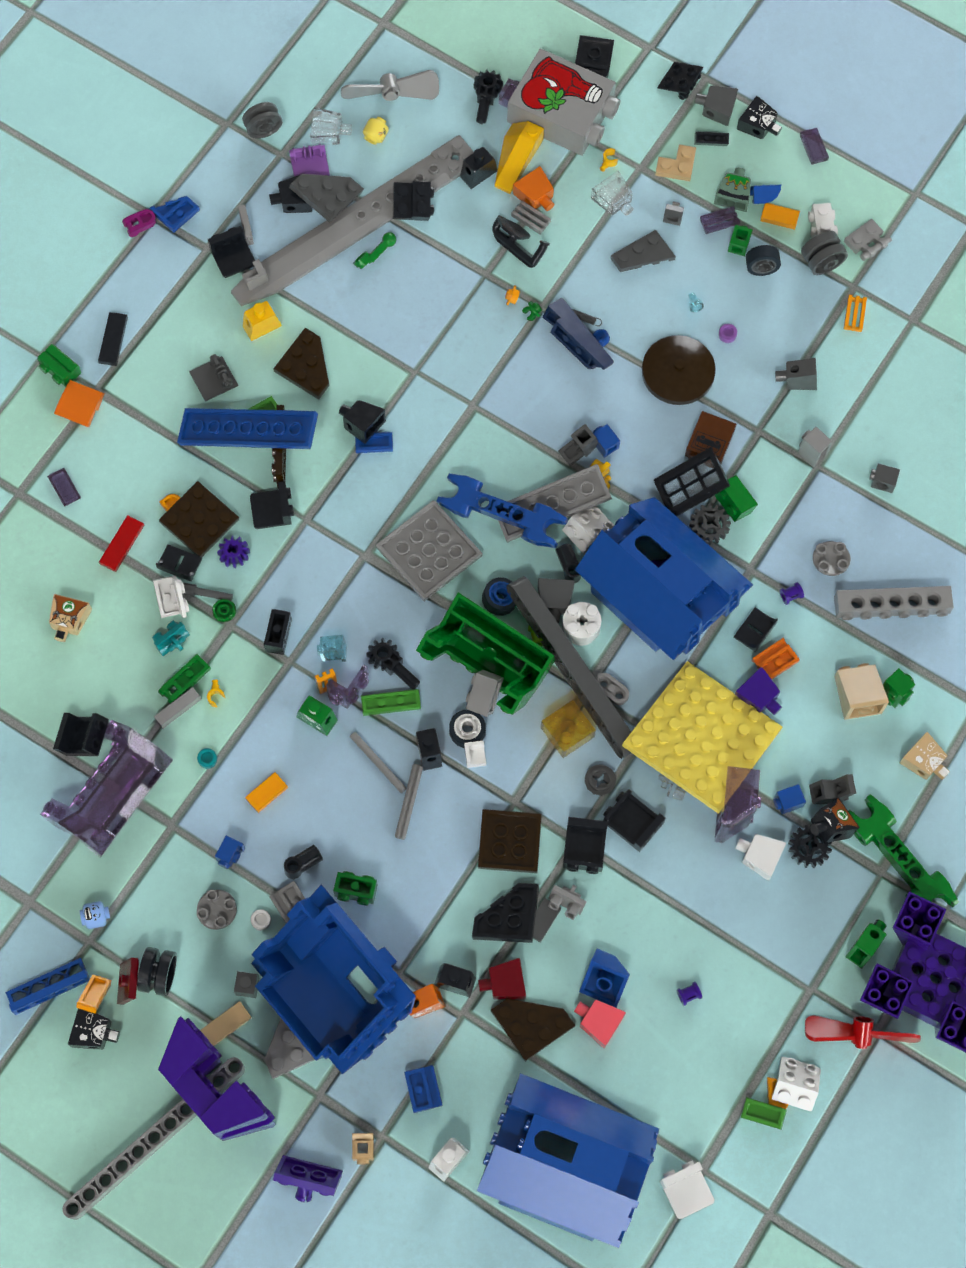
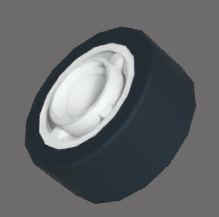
M470 710L459 711L452 717L449 723L450 737L457 746L464 748V743L483 741L486 735V723L478 713ZM471 726L473 730L471 732H464L463 727Z

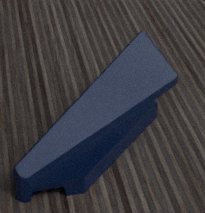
M563 298L548 305L542 318L553 325L550 333L587 369L598 367L605 370L614 363L613 359Z

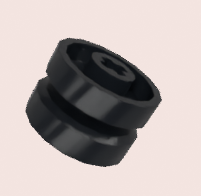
M147 947L139 968L137 990L149 993L154 987L156 995L167 996L171 990L175 975L177 953L165 950L160 956L157 948Z

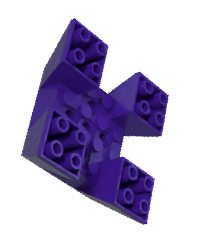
M909 891L892 927L903 945L892 970L876 963L860 1001L896 1019L899 1018L901 1011H904L934 1026L935 1038L966 1053V948L936 934L947 909ZM938 957L946 961L945 966L938 962ZM916 966L920 973H913L911 967ZM930 975L937 977V984L931 981ZM949 984L956 987V993L950 991ZM922 993L929 995L930 1002L922 998Z
M180 1016L177 1019L158 1070L212 1134L222 1141L273 1128L276 1125L273 1122L276 1117L244 1082L240 1084L236 1080L223 1094L214 1088V1085L206 1076L223 1063L219 1059L222 1055L189 1018L184 1020Z

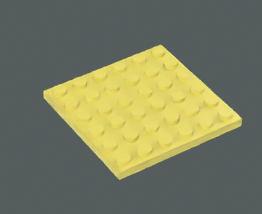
M687 661L629 734L622 746L719 814L783 727L764 713L758 712L755 707L745 703L732 691Z

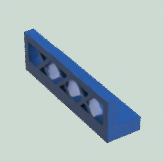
M79 958L5 993L10 1002L11 1012L17 1015L89 982L90 977L82 959ZM80 965L82 971L69 976L71 968ZM57 974L64 976L63 980L52 985L50 984L53 976ZM35 984L45 985L43 989L31 993ZM18 992L26 994L24 998L14 1002L12 995Z

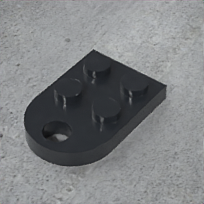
M580 35L575 64L608 78L614 40Z

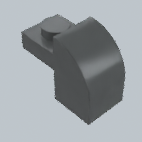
M586 424L571 435L573 440L558 450L569 466H572L583 456L587 457L598 445L596 436Z
M846 774L835 780L822 779L809 785L812 804H829L836 798L843 802L849 800V796L856 794L852 774Z

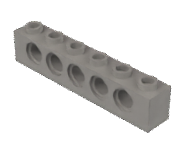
M951 586L837 590L834 596L836 618H842V620H851L858 617L864 620L871 619L872 617L887 619L891 616L907 618L910 615L927 617L935 614L943 617L950 614L954 608ZM927 600H933L936 605H930ZM890 601L896 602L898 606H892ZM908 601H914L917 606L910 605ZM870 602H876L879 607H873ZM851 603H857L860 608H854Z

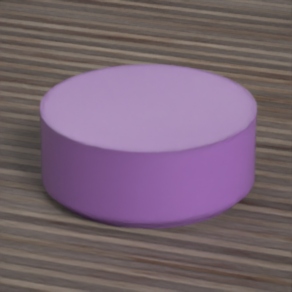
M732 324L722 325L718 334L720 340L725 343L733 342L737 337L736 327Z

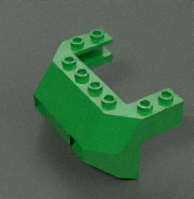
M459 592L441 623L426 631L416 649L420 656L426 660L433 661L446 653L450 656L451 660L461 663L471 673L485 670L504 677L500 692L507 695L496 704L500 706L503 712L512 715L527 704L555 661L552 653Z

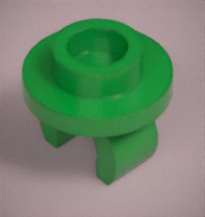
M530 301L528 303L529 306L524 307L522 310L525 314L531 311V315L527 317L529 321H533L536 316H542V308L537 302L533 303Z

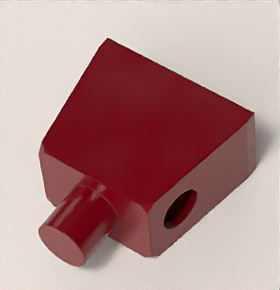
M520 958L489 968V978L478 980L479 991L492 990L494 1000H506L507 998L513 1000L526 999Z

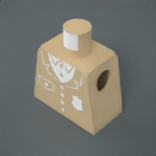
M928 732L922 736L900 761L901 765L926 780L933 773L943 780L950 772L942 765L947 758V754Z

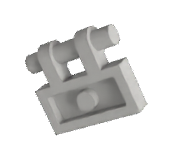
M871 219L847 236L844 242L855 254L862 251L863 253L860 255V258L865 261L875 256V253L880 249L886 248L892 239L889 235L881 238L880 236L883 235L884 231ZM872 242L875 243L872 247L868 246Z

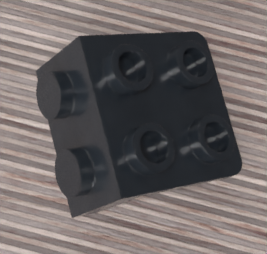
M241 226L230 228L228 231L215 234L208 239L210 251L224 278L254 267L253 261L255 259L245 241L244 231Z
M285 481L278 482L279 490L250 495L255 529L292 524L291 516H294L293 505H289L288 499H292L290 487L286 488Z

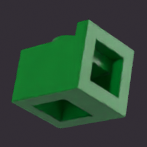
M735 225L728 252L745 257L753 229L743 225Z

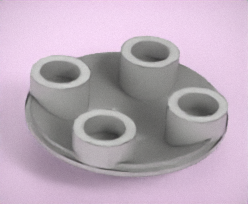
M828 541L820 543L813 552L814 566L825 575H840L850 565L849 551L842 542Z
M223 890L207 891L197 905V917L205 927L214 930L223 929L230 925L237 912L234 898Z

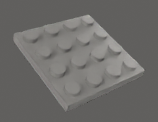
M435 500L431 501L376 544L379 552L424 602L482 557V552Z

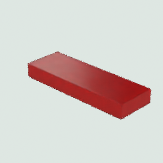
M127 515L99 560V564L117 572L145 526L144 523Z

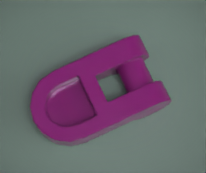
M145 209L125 217L122 223L127 227L129 236L135 237L140 232L153 227L156 223V217L153 211Z

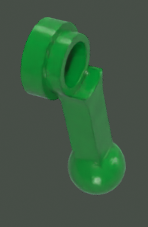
M391 232L385 233L382 237V242L371 253L363 252L353 264L357 268L362 269L368 263L374 262L387 247L395 245L396 236Z

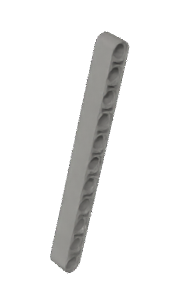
M233 1057L224 1062L207 1078L213 1085L217 1077L224 1078L222 1086H214L222 1094L244 1074L245 1067L240 1059ZM233 1063L240 1065V1069L236 1073H231L229 1070ZM182 1099L70 1197L63 1205L64 1215L73 1220H77L85 1215L197 1116L192 1110L190 1114L183 1115L182 1108L188 1104ZM169 1119L176 1120V1126L173 1129L166 1128V1123ZM153 1133L160 1134V1139L157 1143L150 1142V1137ZM137 1147H143V1155L136 1158L134 1150ZM126 1161L128 1164L127 1169L119 1172L118 1164ZM110 1175L111 1183L108 1186H103L102 1178ZM93 1189L95 1196L92 1200L87 1201L85 1194L88 1190ZM72 1204L78 1205V1212L75 1215H70L69 1207Z

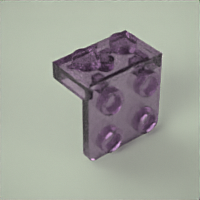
M365 665L361 667L348 688L330 679L326 685L329 701L336 706L340 704L346 709L350 705H354L358 700L360 690H364L369 683L368 667Z

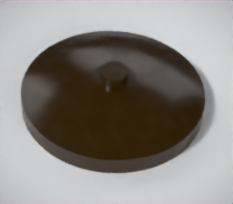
M676 335L660 339L648 349L642 363V377L647 389L659 400L673 405L690 404L701 399L708 393L715 378L716 368L712 354L701 342L687 336Z

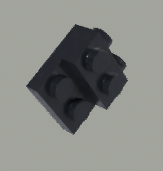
M394 182L393 219L428 221L430 216L434 214V205H430V198L434 197V187H431V182Z

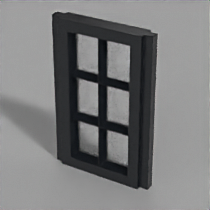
M712 447L654 479L655 486L665 507L676 516L730 487L729 481Z

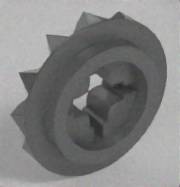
M605 765L591 767L585 775L587 790L592 792L593 795L603 796L609 794L616 784V776L612 769ZM604 774L603 781L606 783H601L597 787V780L595 778H600Z

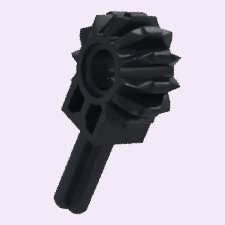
M488 70L485 73L480 71L479 76L474 78L473 88L476 90L477 103H479L476 122L479 124L486 123L489 105H493L494 99L502 92L503 81L500 74L496 75L494 70L491 73Z
M381 638V643L374 640V646H368L370 650L366 653V656L370 658L368 663L374 664L375 670L381 666L382 671H386L390 676L395 673L411 689L418 687L420 681L402 665L403 658L396 651L397 645H392V640H388L385 643L384 638ZM385 651L388 655L381 658L378 656V653Z

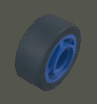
M498 577L486 584L482 593V603L490 613L504 616L510 614L515 609L516 605L506 588L512 582L511 580ZM497 594L504 596V599H500Z

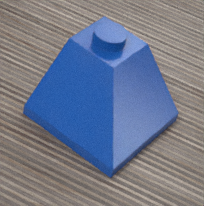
M596 949L579 992L617 1008L630 974L616 956Z

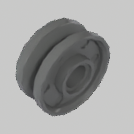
M269 102L252 106L242 117L248 135L255 139L265 138L274 134L283 123L276 105Z

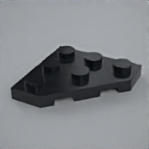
M518 883L508 894L501 896L492 903L491 907L484 913L478 914L474 918L473 940L532 943L539 892L538 884Z

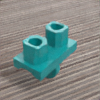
M173 620L167 625V633L163 635L161 632H157L152 637L154 645L162 656L172 652L175 648L180 652L183 650L181 644L186 641L190 634L182 622L177 623Z

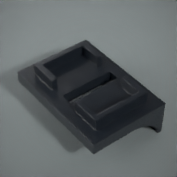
M167 544L160 560L156 563V567L192 582L202 557ZM181 556H184L178 570L176 571L175 568Z
M755 607L733 638L756 652L777 624L778 619L769 617ZM750 624L751 626L762 632L763 636L754 631L753 629H751L748 625Z

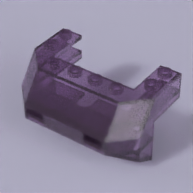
M113 720L108 723L104 736L105 739L112 741L110 745L113 747L107 758L98 765L94 775L86 781L82 791L74 797L70 807L51 799L45 804L40 814L56 828L76 837L100 858L173 761L157 745L137 731Z

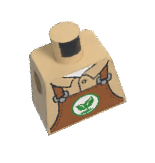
M54 594L49 624L52 629L57 630L54 637L55 640L65 642L68 633L73 635L80 633L92 611L88 602Z

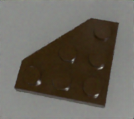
M304 328L273 369L275 373L319 400L329 387L321 338L309 329Z
M507 998L491 1009V1013L525 1062L575 1027L571 1018L562 1008Z

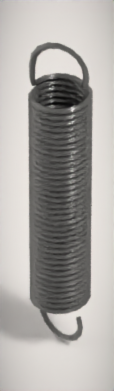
M572 309L578 318L586 323L594 325L596 319H599Z

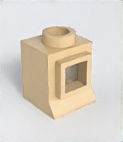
M352 1133V1160L357 1161L359 1165L369 1164V1161H374L373 1133Z

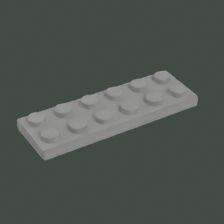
M596 464L507 502L533 511L536 503H541L568 518L607 502L612 498L600 468ZM523 514L516 515L515 520L522 519ZM499 521L507 543L522 536L523 529Z

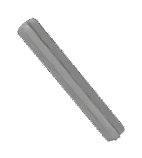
M418 764L412 765L395 832V838L404 840L406 838L423 767Z

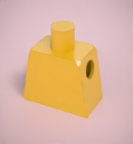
M268 301L256 303L252 308L244 312L243 328L251 341L282 326Z

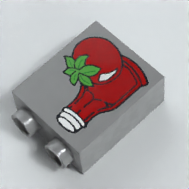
M540 48L508 101L507 122L511 124L525 121L532 122L544 128V139L583 156L589 144L595 147L599 144L605 127L601 125L604 118L613 119L617 113L620 99L614 97L616 82Z

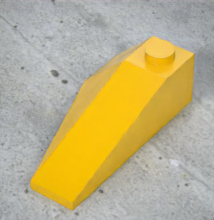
M529 121L512 123L503 140L495 180L496 188L511 194L513 184L520 179L543 142L544 128Z

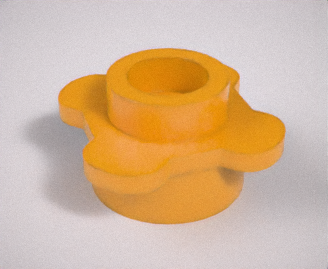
M516 285L512 289L507 290L505 299H507L506 305L517 302L520 291L516 289Z

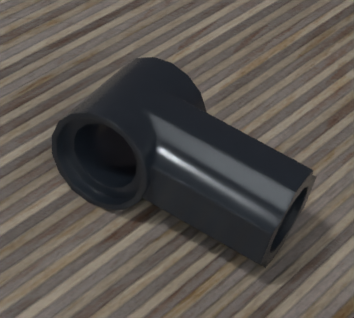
M571 544L561 545L555 549V552L564 571V577L566 580H574L577 583L580 581L581 575H571L569 573L570 570H575L579 564Z
M312 845L296 856L287 858L284 862L285 875L290 879H296L304 871L322 861L323 857L317 847ZM295 864L298 866V869L290 871L288 867Z

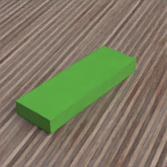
M419 689L361 696L363 716L421 709Z

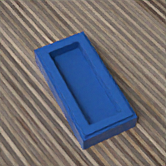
M392 432L375 433L366 444L355 437L356 453L393 452Z

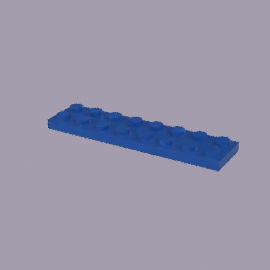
M185 408L177 443L183 446L311 449L318 413L316 411Z

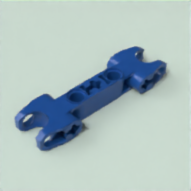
M448 474V481L459 487L458 492L451 498L438 496L437 503L463 518H469L471 511H476L523 529L521 538L529 543L550 548L557 547V541L546 535V529L553 523L566 525L568 522L567 517L541 503H536L533 511L480 492L483 483L465 475ZM484 501H489L488 506L481 507ZM523 514L522 519L515 520L516 515Z

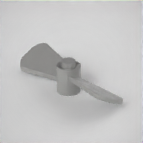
M432 70L399 79L394 74L388 73L380 78V85L343 86L341 88V97L352 99L382 93L383 98L387 101L396 100L399 96L432 100L439 94V80L437 74Z

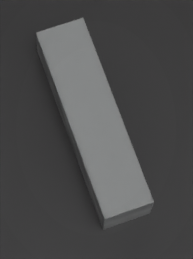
M192 687L155 715L154 718L164 729L198 703L201 697Z

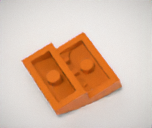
M70 380L57 404L54 414L90 427L95 411L99 410L105 393Z

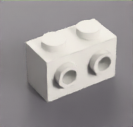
M831 203L813 204L811 211L808 212V220L812 226L811 238L826 231H835L838 236L837 225H834L835 210H832Z

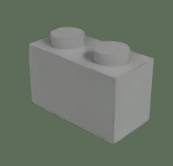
M817 427L812 431L808 430L804 433L798 452L813 468L827 457L833 442Z
M485 670L475 673L471 680L472 690L466 697V709L486 717L493 714L504 677Z

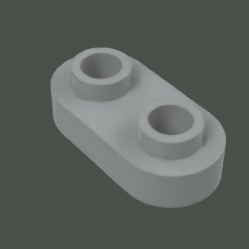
M608 673L597 675L595 679L600 686L601 682L607 683L606 687L601 686V688L613 704L623 705L628 701L629 691L623 684ZM621 694L622 698L618 699L615 695Z

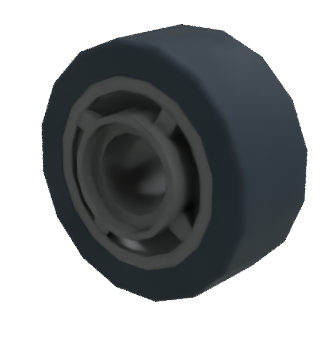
M771 245L756 246L750 249L745 256L747 271L756 276L770 275L779 270L781 266L779 250Z

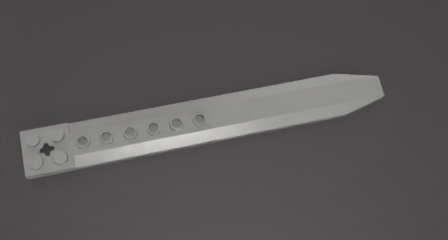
M460 135L456 136L431 152L426 158L345 208L330 223L326 220L262 261L261 264L269 282L249 291L244 279H242L231 290V294L241 306L277 294L393 219L394 182H431V187H434L435 193L460 177L463 161L474 153ZM452 156H459V160H452Z

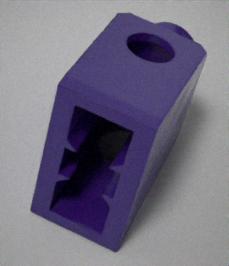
M762 667L735 692L738 698L748 705L755 707L758 712H763L767 708L773 715H776L782 709V706L775 701L780 694V690Z

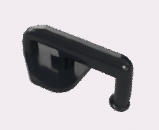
M498 215L493 223L492 232L496 241L530 268L538 264L550 245L549 242L540 240L537 251L534 255H531L516 242L517 239H529L530 234L525 229ZM500 227L510 235V238L499 230Z

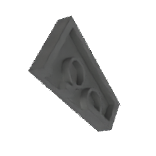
M656 230L611 255L612 262L620 272L638 269L643 265L660 264L661 261H673L676 258Z

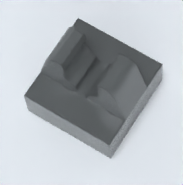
M673 202L672 205H666L663 222L680 226L684 211L683 207H679L680 203Z

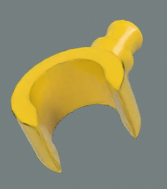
M609 148L604 151L603 163L600 167L602 172L608 167L617 165L618 159H607V156L615 155V149Z
M217 679L212 680V689L207 694L208 702L213 707H217L216 703L211 700L214 694H220L225 698L224 692L219 689Z

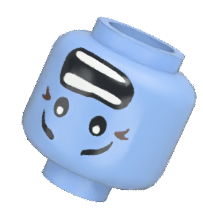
M101 901L84 904L83 909L80 910L82 926L85 925L87 929L104 927L107 923L106 919L110 918L109 908L104 907Z

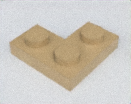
M679 145L676 160L659 157L655 176L690 181L696 147Z

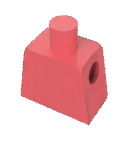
M595 1000L591 1007L580 1001L574 1010L575 1013L584 1018L580 1027L603 1048L606 1047L626 1012L598 1000Z

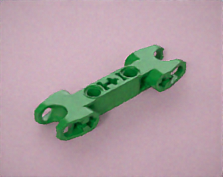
M870 794L865 799L866 805L871 812L870 818L862 819L851 810L848 811L860 827L854 836L864 846L873 841L899 875L912 889L910 892L930 902L935 898H941L952 907L959 903L946 878L939 871L929 875L900 838L893 832L890 827L896 824L897 821L885 805ZM884 839H889L893 846H886ZM903 856L904 860L899 861L898 857ZM909 871H916L918 878H913Z

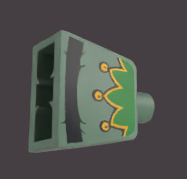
M735 168L734 174L729 172L725 174L715 195V205L747 212L751 179L744 176L745 170L743 168Z

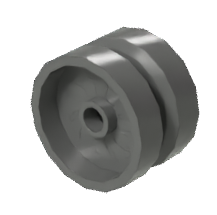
M826 231L810 239L801 249V253L806 262H809L808 266L814 275H823L839 267L848 257V253L843 244H840L841 241L835 231Z

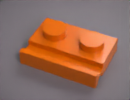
M784 638L752 658V662L756 664L758 670L762 667L771 679H774L800 661Z

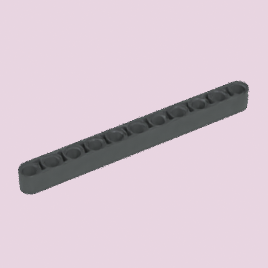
M523 576L508 584L506 588L511 599L536 636L543 640L540 642L544 648L554 655V663L616 755L622 759L631 754L630 751L622 746L631 733L630 729L530 581Z

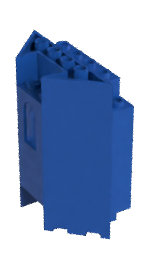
M655 497L630 504L628 514L625 517H620L612 529H607L605 532L601 530L575 569L591 585V593L655 652L661 649L672 660L677 658L682 652L685 655L688 654L699 643L700 635L722 614L727 617L739 606L740 597L753 586L749 580ZM641 536H649L671 555L659 568L636 548L635 541Z
M321 884L309 898L298 901L288 912L287 916L290 920L275 937L263 941L251 954L255 958L251 964L262 976V979L255 987L316 1061L321 1058H329L343 1075L360 1060H366L371 1056L373 1050L387 1040L385 1035L390 1034L397 1028L396 1023L399 1020H404L412 1013L416 996ZM357 966L360 967L378 989L374 994L378 1000L377 1003H369L347 978Z
M520 1073L513 1094L509 1093L505 1101V1105L508 1106L506 1113H501L497 1124L500 1125L499 1132H494L491 1139L492 1151L491 1153L487 1152L483 1164L486 1167L477 1191L499 1200L498 1204L590 1241L597 1239L619 1248L624 1233L627 1231L632 1220L634 1209L638 1207L639 1202L637 1200L649 1165L654 1160L653 1153L656 1150V1138L659 1128ZM541 1131H548L578 1143L571 1163L540 1151L534 1142L536 1134Z

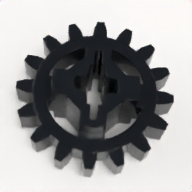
M808 825L804 826V830L799 827L797 833L793 832L791 835L793 839L788 842L789 845H792L788 851L794 852L791 858H797L798 865L803 862L805 868L809 864H811L812 868H815L817 863L822 866L824 863L823 859L827 861L829 858L827 854L832 852V849L828 848L832 842H825L820 834L813 835ZM804 835H808V837H807L806 839H802V838H801V840L799 839L800 837H802V836H804ZM810 840H811V844H812L811 847H812L813 849H812L811 852L809 853V850H810V849H809L808 843H809ZM821 854L819 857L812 859L813 855Z

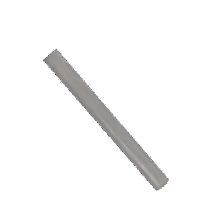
M356 732L350 735V738L397 790L403 793L407 788Z

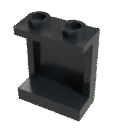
M64 713L53 750L66 756H99L109 719L98 713H93L91 717H77L71 713Z
M628 789L625 793L622 791L615 800L617 803L613 808L609 806L603 814L605 816L603 821H608L607 826L640 852L664 824L666 818L660 813L659 815L655 814L631 794L632 791Z
M568 817L563 868L571 872H578V869L586 870V873L589 874L602 872L608 821Z

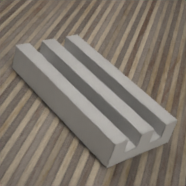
M521 201L520 205H517L515 211L513 210L511 213L513 218L540 235L551 222L549 217L524 201ZM520 212V213L523 214L524 216L528 217V219L524 218L523 216H521V215L518 214V213ZM532 222H535V223H537L538 225H540V226H542V227L540 228V227H538L537 225H535V224L532 223Z
M240 205L238 209L245 240L248 245H253V236L245 205Z

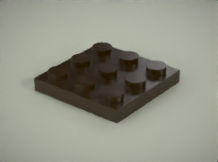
M197 481L159 519V523L195 555L203 557L239 520V517Z
M483 809L478 869L537 873L542 814Z

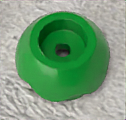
M221 599L212 607L213 616L220 622H228L234 618L236 606L232 601Z

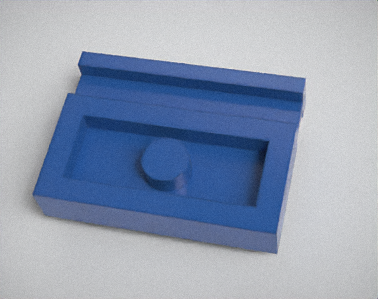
M433 1065L404 1072L413 1113L443 1106Z

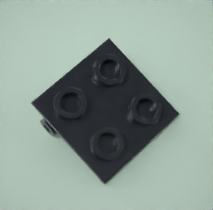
M674 62L657 88L678 92V97L681 100L687 99L690 91L694 89L698 79L701 78L703 67Z

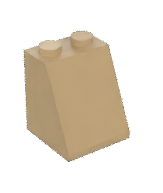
M864 663L855 668L845 666L837 670L834 677L844 720L883 713L889 701L876 665Z

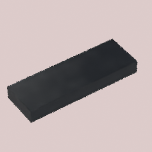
M109 312L98 358L99 364L117 366L128 320L127 314Z

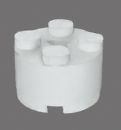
M577 602L569 605L563 616L562 630L570 642L578 646H584L592 643L598 637L601 628V615L598 608L586 602Z

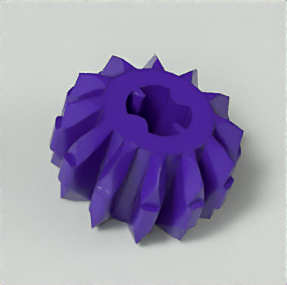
M231 536L229 541L224 538L225 544L219 543L220 550L217 551V554L220 556V562H225L226 567L232 564L233 568H236V564L239 563L243 566V560L248 561L249 557L247 554L250 553V549L247 548L248 544L246 541L242 542L240 536L236 540L234 536Z

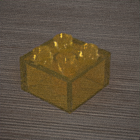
M574 700L541 721V729L562 758L595 737L596 730Z

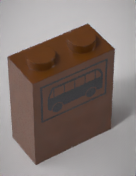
M702 411L686 448L685 456L690 459L712 447L720 464H722L737 424ZM710 460L704 462L706 466L714 468Z

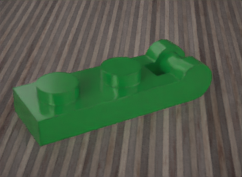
M196 654L159 689L158 693L162 697L165 696L168 699L167 702L171 704L194 686L211 670V667ZM172 687H175L177 689V691L174 693H172L170 690Z

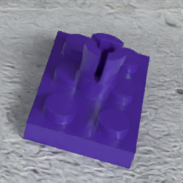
M283 1155L274 1172L273 1181H277L281 1185L298 1187L295 1198L298 1201L305 1202L306 1197V1201L310 1202L313 1191L319 1192L323 1196H334L342 1178L343 1170Z

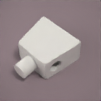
M755 834L751 843L740 838L735 849L746 853L742 861L744 865L769 881L786 843Z
M450 1138L432 1159L428 1168L444 1182L470 1151L455 1138Z

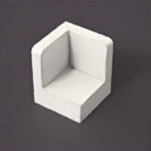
M484 741L464 743L467 768L486 766Z

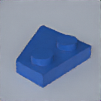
M188 196L178 198L175 201L165 202L166 205L156 208L151 206L149 208L155 213V217L173 233L200 211L199 206Z

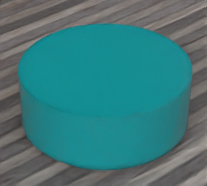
M205 748L198 753L197 760L202 768L210 769L216 765L217 755L214 750Z

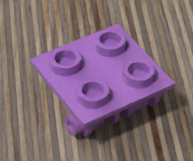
M320 143L312 147L308 145L306 148L303 146V148H292L293 150H289L294 177L301 174L330 176L325 145Z

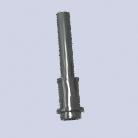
M183 583L184 595L192 597L200 595L220 600L227 599L229 601L233 599V594L198 588L195 584Z

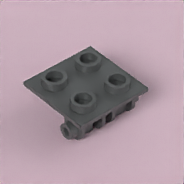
M216 354L210 356V362L189 371L205 402L238 386L224 358Z

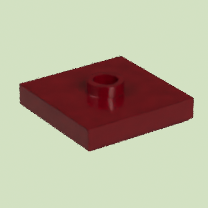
M130 958L120 964L117 1004L124 1005L136 999L138 958Z

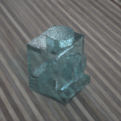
M343 635L320 637V644L317 645V654L321 656L322 661L342 660V662H346L347 645Z

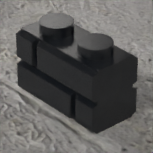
M276 609L271 610L264 641L265 652L284 655L290 630L289 627L292 621L290 612Z

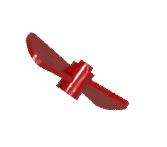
M816 1015L809 1016L805 1020V1036L814 1042L851 1040V1043L855 1044L856 1048L866 1049L867 1046L872 1045V1038L907 1043H917L921 1040V1036L918 1034L873 1031L874 1020L864 1016L854 1017L853 1024Z

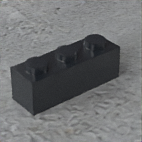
M695 133L694 145L728 146L729 133Z

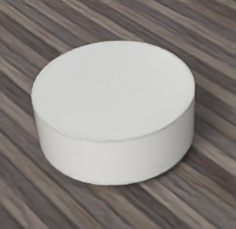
M256 910L251 915V924L256 930H265L271 924V917L265 910Z

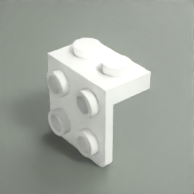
M597 506L573 515L562 531L585 555L588 547L594 542L601 530L605 532L607 529H612L614 524Z
M176 575L153 580L161 618L181 614L183 618L187 617L186 612H189L187 600L182 597L185 589L181 579L178 580Z
M782 1057L778 1080L772 1093V1100L812 1111L819 1093L821 1069L813 1064L797 1061L794 1058Z
M692 1160L682 1165V1170L675 1172L673 1169L663 1174L664 1179L660 1181L678 1219H683L714 1203V1197L701 1172L703 1168L700 1162L694 1164Z

